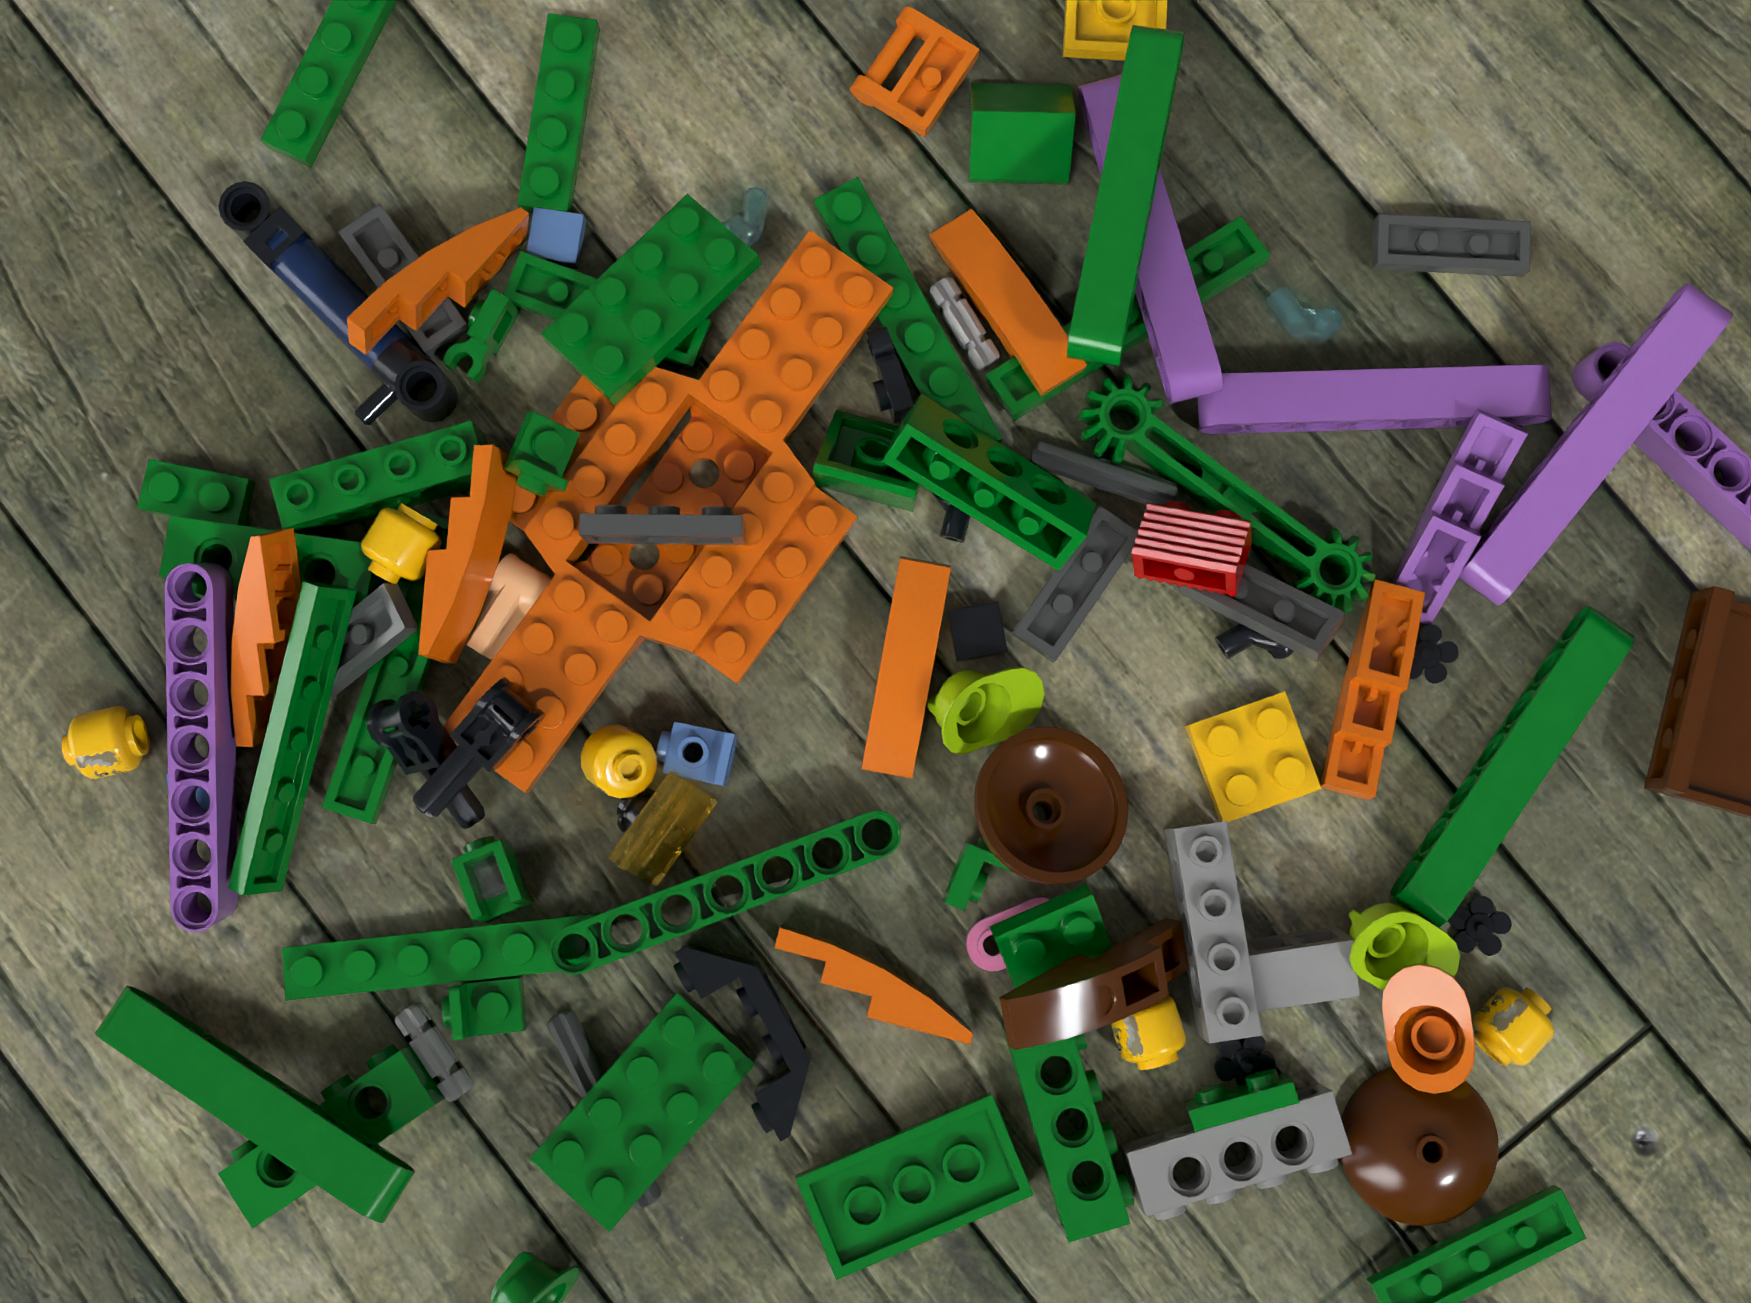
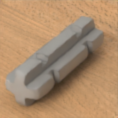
M946 277L936 282L929 288V296L938 310L943 309L942 313L944 315L942 317L963 350L968 349L969 355L967 357L975 370L980 372L993 366L999 360L1000 353L991 339H985L987 332L967 300L960 299L961 290L954 279Z
M420 1003L413 1004L395 1017V1023L404 1037L409 1035L413 1040L409 1045L431 1078L437 1077L440 1081L436 1086L444 1098L449 1102L454 1101L472 1088L473 1081L464 1068L458 1069L455 1063L459 1060L436 1026L431 1028L428 1021L431 1018L423 1005Z

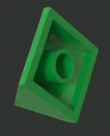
M971 83L969 183L1068 185L1076 115L1071 85Z
M835 410L814 464L813 476L816 486L913 512L920 488L918 483L882 462L899 426Z

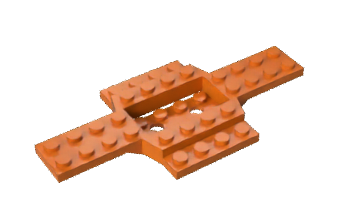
M809 230L699 380L655 367L614 406L581 376L550 418L580 434L562 478L569 481L565 491H547L544 497L524 490L515 484L509 519L510 523L528 536L555 573V576L447 720L444 728L449 735L495 683L504 677L508 678L512 682L511 690L533 710L539 708L546 714L537 728L514 750L498 769L494 770L524 793H529L620 667L645 640L696 655L739 685L858 520L857 515L816 487L814 480L787 444L807 411L892 297L894 291L892 286ZM690 408L692 418L626 506L627 514H648V507L651 506L680 508L681 515H701L702 508L708 506L730 507L734 509L733 515H742L746 523V545L654 544L659 550L657 564L651 569L639 570L630 561L631 550L636 544H598L586 561L576 563L590 544L579 535L580 513L595 514V506L618 505ZM702 460H709L719 468L717 482L708 488L697 487L690 480L691 468L695 463Z

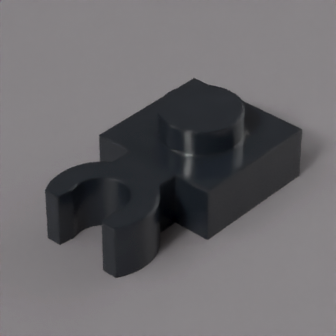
M883 327L867 332V344L879 378L878 381L872 382V388L880 411L889 409L893 423L904 420L914 404L898 357L896 358L888 329Z

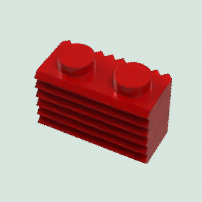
M1168 501L1163 505L1148 502L1143 520H1141V526L1138 529L1135 545L1132 549L1134 576L1139 579L1146 578L1149 581L1156 580L1159 583L1166 582L1169 585L1176 584L1179 587L1186 586L1189 589L1197 588L1200 591L1207 590L1210 593L1217 592L1220 595L1236 596L1252 544L1251 521L1244 520L1237 513L1228 510H1219L1211 514L1191 510L1189 506L1178 501Z

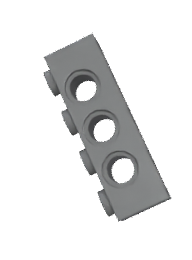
M1213 821L1164 829L1178 920L1182 922L1189 966L1187 975L1197 1036L1209 1044L1263 1036L1227 821Z
M1318 1083L1296 1090L1300 1102L1298 1104L1197 1132L1194 1131L1191 1122L1120 1143L1139 1208L1146 1217L1154 1215L1157 1220L1169 1219L1183 1214L1186 1211L1185 1205L1205 1199L1207 1204H1218L1235 1198L1237 1196L1236 1189L1256 1184L1257 1188L1260 1189L1271 1188L1285 1183L1288 1180L1287 1174L1306 1168L1308 1173H1319L1337 1167L1339 1165L1337 1159L1351 1155L1352 1152L1333 1091ZM1295 1126L1297 1130L1295 1145L1287 1151H1278L1275 1145L1278 1132L1284 1127ZM1234 1142H1245L1247 1146L1245 1160L1237 1166H1226L1224 1154L1228 1146ZM1185 1157L1195 1158L1197 1162L1195 1175L1184 1182L1174 1180L1173 1168L1175 1164Z

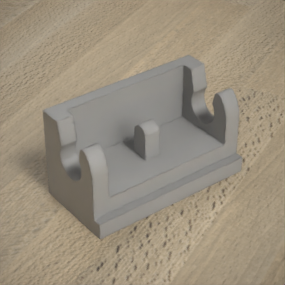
M1339 926L1248 939L1247 945L1258 1011L1360 996L1358 975L1352 970L1349 960L1354 940Z

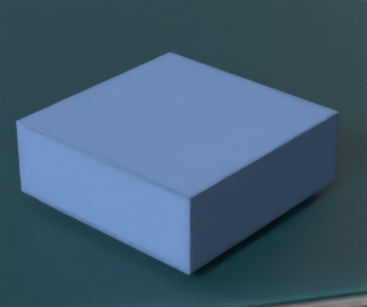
M534 207L526 253L561 266L579 268L586 226L584 214Z

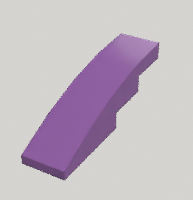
M1478 408L1452 454L1391 582L1395 585L1425 592L1420 622L1426 625L1433 623L1481 538L1479 530L1505 486L1502 479L1528 435L1525 429Z

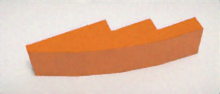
M520 207L475 225L424 253L384 282L347 317L349 343L367 355L398 320H401L417 331L447 297H450L465 308L527 240L529 213Z
M973 209L968 210L929 235L930 240L982 321L987 319L1010 357L1017 358L1041 397L1085 370L1087 366L1085 361L1067 358L1069 337L1028 278Z
M493 444L474 445L470 497L451 498L447 547L441 550H427L418 655L446 664H456L481 613L499 563L511 515L516 475L503 470L509 453Z
M284 528L250 537L238 586L232 633L231 699L236 747H255L264 742L302 587L294 528Z
M900 556L861 769L913 778L951 565Z
M1376 579L1371 583L1369 596L1356 632L1341 687L1320 780L1322 789L1368 801L1376 797L1384 749L1392 743L1400 695L1408 689L1425 592Z
M785 925L779 927L774 948L825 961L820 983L871 996L867 1009V1018L971 1045L973 1032L970 1027L930 994L883 964L834 941Z

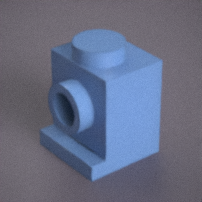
M674 721L672 732L663 730L660 735L656 752L657 761L664 762L662 773L727 787L738 736L728 732ZM691 743H699L703 748L702 758L695 763L687 761L684 755L685 748Z

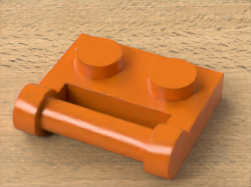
M906 6L895 20L897 28L864 76L858 75L849 90L861 103L879 109L925 138L977 61L980 49L916 9ZM912 39H922L925 41L892 92L884 88L882 84Z

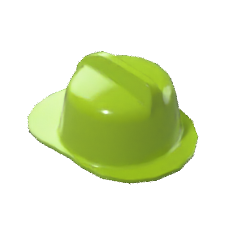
M1025 667L1008 668L991 674L971 669L963 670L949 677L940 688L938 694L928 698L927 707L942 728L944 745L950 752L963 755L974 752L982 747L1005 741L1026 729L1034 721L1042 707L1045 695L1043 681L1035 671Z
M1388 902L1375 904L1365 909L1362 913L1354 909L1349 912L1352 925L1349 928L1348 935L1354 940L1349 960L1352 970L1361 979L1384 991L1390 978L1401 969L1419 964L1434 966L1453 977L1456 975L1460 960L1456 942L1444 930L1418 914L1409 912L1400 905Z

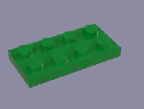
M687 193L540 334L551 348L615 406L761 265V261L754 250Z
M675 993L532 1153L529 1160L610 1232L755 1064L678 993Z
M991 1092L796 1174L795 1178L836 1280L1034 1196Z

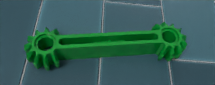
M1125 375L1119 389L1114 381L1106 378L1101 383V393L1089 390L1085 401L1091 408L1081 409L1078 414V420L1090 425L1080 435L1083 441H1091L1096 438L1099 440L1093 451L1095 456L1100 457L1106 448L1112 449V462L1120 464L1126 449L1166 480L1175 482L1178 485V489L1212 514L1219 510H1228L1237 513L1244 520L1251 521L1252 543L1298 576V580L1290 584V586L1303 590L1304 593L1345 612V614L1353 610V601L1362 602L1368 598L1369 594L1362 584L1374 581L1376 574L1371 570L1362 569V565L1369 562L1373 558V554L1368 551L1358 555L1354 551L1359 545V537L1353 535L1342 544L1340 530L1333 528L1327 532L1324 541L1153 415L1161 410L1164 402L1161 398L1149 401L1146 399L1151 390L1150 383L1145 382L1138 391L1132 390V377ZM1114 410L1127 411L1133 417L1134 428L1130 430L1116 428L1110 420V412ZM1147 438H1149V439H1150L1151 441H1153L1155 444H1157L1158 446H1160L1162 449H1164L1166 452H1168V453H1169L1170 455H1172L1174 458H1176L1177 460H1179L1181 463H1183L1185 466H1187V467H1188L1189 469H1191L1193 472H1195L1196 474H1198V475L1200 476V478H1199L1198 476H1196L1194 473H1192L1190 470H1188L1186 467H1184L1182 464H1180L1179 462H1177L1175 459H1173L1171 456H1169L1167 453H1165L1163 450H1161L1160 448H1158V447H1157L1156 445H1154L1152 442H1150ZM1251 514L1255 516L1257 519H1259L1261 522H1263L1265 525H1267L1269 528L1274 530L1276 533H1278L1280 536H1282L1284 539H1286L1288 542L1293 544L1299 550H1301L1303 554L1296 548L1291 546L1289 543H1287L1285 540H1283L1281 537H1279L1277 534L1268 529L1266 526H1264L1262 523H1260L1258 520L1253 518ZM1323 560L1332 562L1338 568L1340 578L1337 585L1328 584L1322 579L1319 567Z

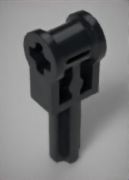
M504 677L495 683L449 735L459 745L413 796L416 808L421 813L431 818L438 817L482 767L488 772L498 769L544 719L546 714L541 709L533 710L511 690L512 682L508 678Z
M421 691L406 693L397 702L392 699L379 701L373 704L368 711L366 723L371 738L377 744L387 747L406 775L421 771L426 780H428L457 748L456 743L439 721L438 709L434 701ZM417 706L421 708L420 710L411 712L410 708ZM395 727V731H384V729ZM467 784L446 807L458 825L463 829L474 826L485 816L484 807Z

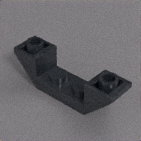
M689 943L675 952L680 962L674 964L676 974L686 991L690 993L696 989L702 999L739 978L743 986L736 991L741 1003L751 1018L759 1014L769 1031L762 1038L770 1055L777 1065L785 1061L789 1067L758 1085L754 1092L757 1102L751 1105L763 1130L766 1133L774 1130L781 1142L791 1134L812 1054L761 963Z

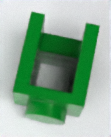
M493 836L480 838L463 847L465 854L451 859L471 919L488 923L535 903L526 887L510 843L501 839L495 841Z

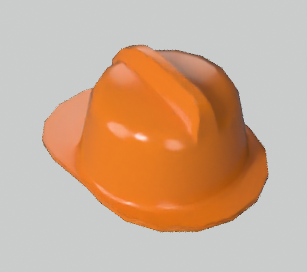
M1419 964L1401 969L1390 978L1383 991L1382 1011L1387 1051L1391 1065L1402 1081L1418 1091L1433 1094L1451 1091L1466 1080L1474 1066L1475 1041L1471 1010L1465 990L1452 975L1438 967Z

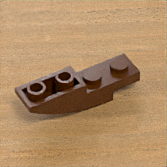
M1164 918L1093 959L1076 954L999 997L1008 1047L1018 1050L1077 1036L1124 1019L1168 997L1167 982L1189 970L1182 922Z

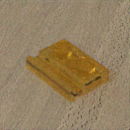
M670 771L607 858L622 870H628L634 876L658 886L718 801L702 789Z

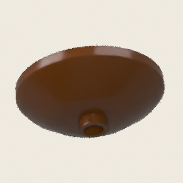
M1036 727L1016 733L991 752L977 777L974 792V810L980 833L994 856L1009 870L1025 879L1049 885L1077 882L1104 867L1112 859L1122 843L1128 820V802L1122 779L1108 756L1093 742L1075 732L1056 727ZM1034 805H1039L1045 810V821L1035 817L1033 813Z
M1391 1066L1377 1072L1364 1081L1356 1089L1344 1109L1341 1120L1352 1152L1351 1155L1340 1158L1344 1173L1358 1196L1375 1211L1389 1219L1416 1226L1436 1225L1450 1221L1473 1207L1483 1196L1492 1181L1499 1152L1496 1125L1484 1099L1466 1081L1451 1091L1433 1094L1418 1091L1402 1081ZM1434 1141L1437 1146L1436 1154L1430 1159H1424L1422 1155L1424 1145L1427 1142Z

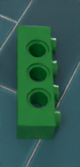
M921 393L896 430L882 462L1059 571L1087 537L1096 503Z
M471 420L270 478L269 481L282 529L294 528V533L313 536L375 518L382 509L387 507L398 509L402 503L410 508L468 491L471 486L474 445H488L486 436Z
M170 515L158 577L166 579L170 571L181 564H216L219 556L230 550L232 564L227 572L232 578L233 601H237L238 586L250 537L276 530ZM295 533L301 586L303 581L317 582L320 570L327 565H333L335 568V579L332 584L343 585L357 590L353 604L354 608L380 585L385 583L383 578L368 570L373 560L362 552L361 542ZM197 574L192 584L193 593L195 596L204 597L207 590L206 581L200 574Z
M1002 1025V1029L1008 1046L1005 1025ZM1084 1033L1063 1040L1018 1050L1008 1047L1062 1230L1068 1243L1131 1224L1126 1207L1134 1205L1125 1173L1116 1175L1110 1157L1111 1154L1119 1152L1109 1121L1100 1123L1094 1104L1103 1100L1096 1074L1093 1069L1084 1071L1079 1051L1087 1048ZM1052 1056L1064 1057L1068 1063L1066 1075L1058 1082H1047L1041 1078V1066L1046 1059ZM1069 1108L1082 1111L1083 1123L1076 1132L1065 1134L1057 1130L1056 1122L1061 1112ZM1084 1161L1097 1163L1099 1173L1094 1182L1089 1185H1078L1072 1181V1173L1079 1163Z
M391 1044L365 1062L370 1069L369 1072L354 1082L349 1074L322 1090L320 1093L325 1101L319 1106L379 1144L445 1098L436 1086L439 1084L436 1077L431 1078L411 1046L398 1051L394 1044ZM370 1086L381 1089L386 1095L387 1106L384 1112H377L369 1106L367 1092ZM250 1140L230 1153L234 1163L218 1173L252 1229L317 1186L296 1171L290 1173L283 1170L277 1158Z

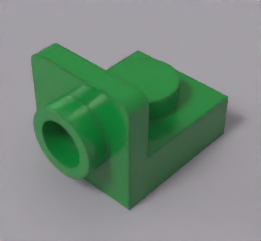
M534 411L527 412L503 470L518 476L515 483L517 486L536 495L545 497L547 491H565L569 481L562 478L580 434Z
M979 838L976 846L964 842L942 901L965 911L968 901L977 904L988 874L980 871L984 862L1009 872L1012 871L994 856L983 838Z
M523 976L461 982L450 986L449 996L443 998L442 1017L445 1028H452L453 1041L465 1040L471 1036L526 1030Z

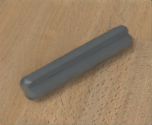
M1038 438L1030 457V462L1043 470L1145 505L1148 502L1163 505L1168 501H1176L1178 496V485L1175 482L1122 464H1114L1110 460L1045 438Z

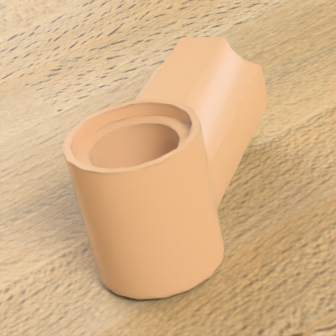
M513 553L505 556L497 566L481 613L467 639L466 645L492 660L552 578Z

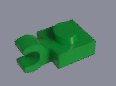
M491 289L485 301L479 300L476 303L468 320L470 329L467 334L470 336V339L463 343L454 344L447 350L444 356V365L449 370L454 372L459 361L469 357L473 359V365L469 369L467 376L475 383L482 380L491 354L497 355L520 313L510 297Z

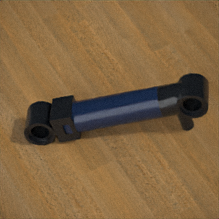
M246 181L234 183L226 188L220 197L218 205L219 214L224 223L383 383L355 410V415L365 425H371L398 399L409 411L423 421L437 422L450 416L456 408L458 395L457 389L449 377L396 324L367 355L349 343L347 317L369 296L264 189L255 183ZM261 207L258 217L251 222L245 223V217L248 212L254 208ZM427 382L437 383L436 393L432 398L427 401H417V392L423 384Z

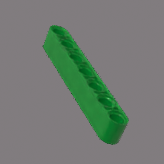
M1132 25L1069 332L1067 358L1120 366L1181 62L1185 31Z
M1586 606L1577 613L1397 878L1390 892L1391 899L1439 928L1451 918L1629 652L1635 639L1634 635L1591 606Z
M877 810L862 813L575 922L558 931L551 940L549 947L550 960L555 968L562 973L569 975L582 974L882 859L893 853L900 844V825L896 818L888 812ZM871 819L881 821L888 830L887 842L877 850L870 849L862 840V829L866 822ZM821 838L832 839L837 843L840 850L837 863L826 869L819 867L812 857L813 846ZM776 856L783 857L791 867L790 879L781 887L769 886L762 876L765 862ZM726 875L737 878L742 886L741 898L731 906L719 905L714 901L711 892L714 882ZM672 895H682L689 899L693 908L690 919L681 925H673L665 921L661 908L666 898ZM629 914L639 920L642 933L636 942L622 944L613 937L611 931L612 922L619 915ZM579 934L589 942L590 955L583 963H570L563 957L561 944L567 935Z
M126 985L95 1032L98 1038L357 1213L380 1223L386 1221L415 1173V1170L409 1164L142 990Z

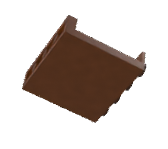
M1712 586L1691 592L1644 789L1751 819V604L1733 600L1735 591Z

